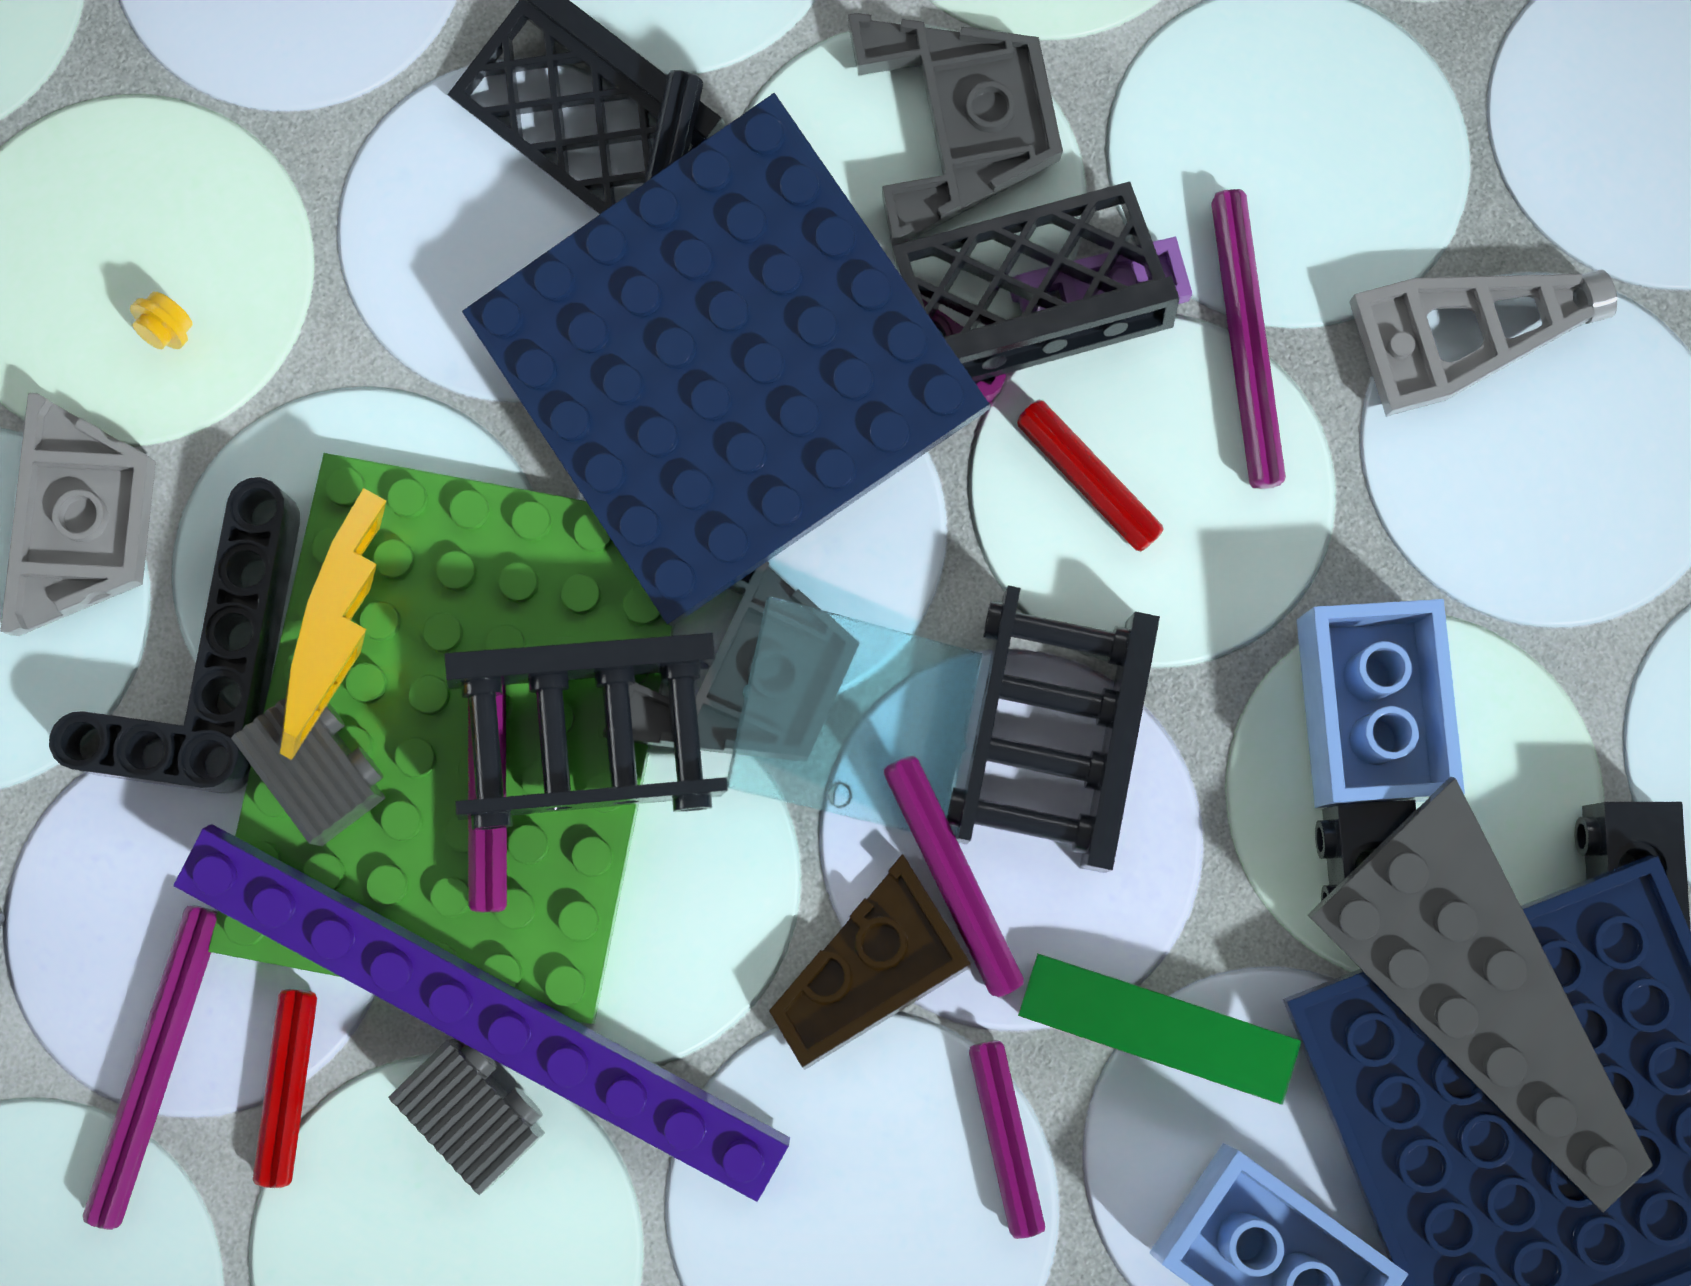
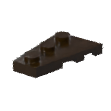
M903 854L888 870L887 876L867 899L864 898L849 916L850 919L825 949L817 953L769 1010L804 1070L971 968L969 959Z

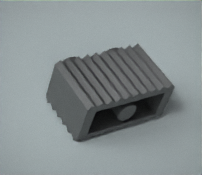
M286 698L279 700L275 706L267 709L264 714L256 717L252 723L247 724L243 730L235 733L232 736V740L308 843L323 846L385 799L384 794L376 785L384 777L374 761L361 747L351 752L346 743L340 738L337 732L345 727V724L330 703H328L293 759L290 760L281 755L280 746Z
M454 1038L446 1040L388 1098L407 1117L408 1121L416 1127L418 1132L425 1136L427 1142L434 1146L436 1151L444 1157L445 1161L453 1167L455 1172L461 1175L463 1180L471 1186L472 1190L480 1195L503 1176L545 1134L536 1123L543 1114L522 1090L515 1087L508 1093L491 1075L498 1068L492 1058L466 1044L463 1045Z

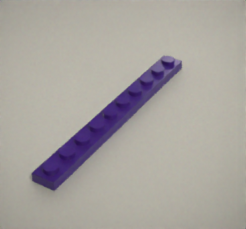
M214 824L202 828L173 884L179 890L756 1202L760 1199L789 1147L791 1137Z

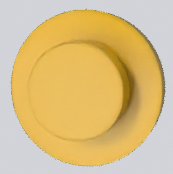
M154 291L146 299H136L130 306V312L135 319L132 324L133 329L151 346L161 350L165 346L181 349L188 341L186 332L192 327V320L175 301L166 295Z

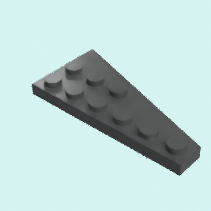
M1448 778L1307 916L1604 1212L1653 1165L1456 778Z

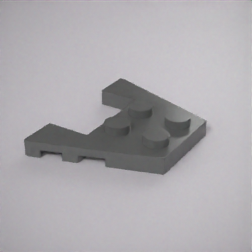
M848 14V28L858 76L917 65L921 67L943 174L941 176L882 186V199L892 246L914 239L1061 160L1063 148L1039 37L961 27V31L956 32L926 28L922 21L902 19L901 24L873 21L869 14Z
M767 561L728 588L742 594L743 597L717 650L715 660L711 667H709L696 695L701 751L805 762L857 648L858 642L799 589L795 591L768 566L769 562ZM636 682L629 685L634 743L674 747L669 697ZM606 727L603 731V737L607 738Z

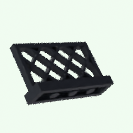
M519 0L447 95L600 215L615 204L614 187L644 183L652 148L651 139L654 138L656 126H649L648 113L658 120L667 75L570 0ZM530 21L544 32L546 55L514 60L512 40L525 23ZM555 41L569 52L556 54ZM503 54L504 61L496 62L499 59V57ZM583 62L591 69L593 92L561 96L558 66ZM548 68L551 98L519 102L516 72ZM506 75L509 104L482 107L470 97L484 77ZM601 77L615 88L603 90ZM630 99L638 105L640 128L607 133L604 102ZM701 101L690 144L692 148L689 152L726 126L722 117ZM594 104L598 134L566 139L562 108ZM552 110L555 140L530 144L523 139L521 114ZM510 116L511 129L498 118ZM642 140L645 171L612 176L609 145ZM599 146L602 177L578 181L569 174L567 151ZM557 152L558 165L544 154ZM604 188L605 202L590 190Z
M1130 181L892 246V255L898 272L931 319L940 304L969 317L960 333L945 336L944 339L974 382L1174 327L1179 295L1172 276L1166 277ZM1117 205L1122 206L1127 220L1119 237L1089 224L1096 211ZM1052 223L1071 233L1057 254L1029 241L1037 227ZM1131 235L1133 236L1136 246L1128 242ZM1080 237L1110 250L1098 272L1068 259ZM994 240L1011 248L999 270L970 258L978 243ZM1021 253L1050 266L1038 289L1008 275ZM1119 255L1143 265L1149 281L1126 286L1107 276ZM935 256L951 264L937 287L914 276L910 262ZM961 270L990 282L978 305L948 292ZM1060 271L1090 285L1082 299L1066 303L1047 294ZM1000 288L1030 301L1022 316L1007 320L987 311ZM1099 290L1105 292L1097 295ZM921 295L930 299L926 307H924ZM1039 306L1045 308L1043 310L1037 311ZM979 323L985 325L977 328Z

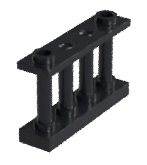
M1008 585L1003 595L1002 603L990 601L983 638L994 640L965 789L953 787L947 820L950 826L957 827L955 837L958 843L967 845L971 841L974 824L1072 844V851L1082 853L1079 868L1100 873L1113 871L1160 616L1135 611L1125 622V628L1115 626L1113 632L1016 612L1021 588ZM1011 637L1108 657L1109 664L1117 665L1113 690L1103 688L1100 694L1004 674ZM999 699L1095 718L1097 726L1106 727L1101 752L1092 750L1090 756L992 736ZM986 762L1084 781V788L1094 790L1089 815L1080 813L1078 819L979 799Z
M713 633L444 653L448 689H461L462 697L469 698L477 799L455 802L458 820L471 819L472 830L512 827V815L672 801L673 812L706 810L713 808L712 797H721L728 791L727 777L703 779L694 680L700 679V670L709 669L715 660ZM661 673V681L668 683L677 782L637 785L629 685L635 684L634 675ZM595 678L596 687L603 689L611 787L571 791L563 691L569 689L568 680ZM529 683V692L536 693L544 793L504 797L496 696L502 695V685Z

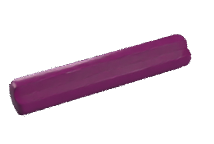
M999 1040L978 1043L970 1047L969 1055L1009 1232L1014 1239L1034 1237L1043 1233L1046 1226L1005 1047Z

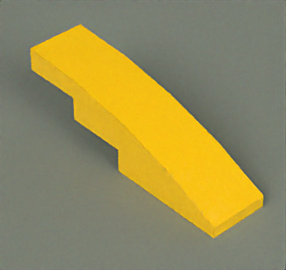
M365 488L362 489L331 543L305 609L290 669L280 754L290 760L293 759L361 653L366 629L352 622L351 619L371 589L377 564L363 557L362 554L380 529L386 500Z

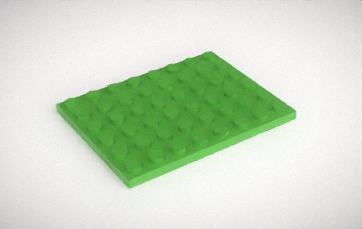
M323 453L264 713L267 709L275 706L279 700L286 698L291 664L308 599L333 539L362 489L365 488L386 500L380 529L362 554L363 557L377 564L371 589L351 619L352 622L365 628L366 633L360 655L329 703L345 724V727L337 732L340 738L346 743L351 752L361 747L383 774L384 778L377 782L376 785L384 794L385 799L323 846L309 844L251 766L235 836L569 1018L581 1023L595 1024L639 804L512 815L513 826L507 828V906L505 910L500 912L478 913L471 911L468 906V819L458 820L455 802L468 800V698L462 697L461 689H448L444 653L673 636L675 625H667L602 524L584 500ZM661 673L634 675L636 683L661 694L663 687ZM595 678L568 680L569 689L563 691L571 791L611 787L607 738L603 737V731L606 727L603 689L596 687ZM529 683L506 685V797L544 793L536 693L529 692ZM634 743L637 785H643L651 745ZM220 911L217 912V921L208 952L338 976Z

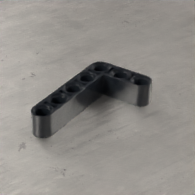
M262 477L243 480L230 492L225 508L184 726L85 711L71 712L62 716L53 725L49 735V749L53 758L61 766L97 776L216 793H232L241 789L248 782L251 764L234 743L232 736L243 730L247 724L252 723L256 717L264 713L300 527V511L292 498L272 481ZM275 499L276 511L274 516L262 525H254L252 515L255 508L265 500ZM255 560H263L264 574L262 579L251 587L243 588L241 584L243 569ZM250 621L252 625L250 642L245 647L232 651L229 645L231 631L236 625ZM237 683L240 688L238 705L231 712L221 714L217 707V699L220 692L226 686ZM96 728L100 736L99 747L91 757L84 759L80 753V742L88 731ZM160 737L164 744L163 757L156 766L147 769L143 762V750L150 740ZM224 746L228 753L227 767L221 775L210 778L205 769L207 756L213 749Z

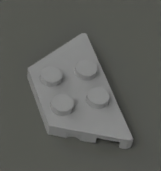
M28 393L0 628V632L10 636H21L143 585L156 462L144 453L123 441H119L95 425L75 416L38 393Z

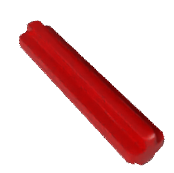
M1039 399L1033 402L1020 414L1017 420L1018 427L1136 551L1141 552L1147 549L1161 536L1164 528L1158 519L1045 401Z
M286 989L282 990L278 995L253 1171V1182L261 1187L283 1188L289 1186L293 1178L317 1005L316 993L307 990Z

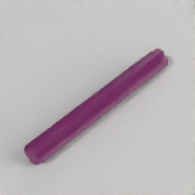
M1242 189L1222 190L1215 193L1211 207L1249 484L1254 489L1274 488L1280 486L1285 481L1286 473L1247 194Z
M195 905L187 906L184 909L82 1215L83 1221L93 1227L113 1230L118 1228L123 1222L211 952H208L217 921V912Z

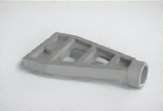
M1600 269L1585 274L1412 278L1356 293L1349 303L1383 410L1387 417L1446 401L1583 324H1590L1614 317L1617 311V293L1610 275L1605 270ZM1519 297L1534 298L1542 325L1514 338H1506L1494 302ZM1463 308L1475 313L1483 337L1482 345L1476 351L1457 361L1447 362L1440 359L1427 315L1436 309Z

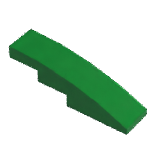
M1038 953L1018 1014L1022 1018L1280 1105L1284 1103L1302 1042L1251 1023Z

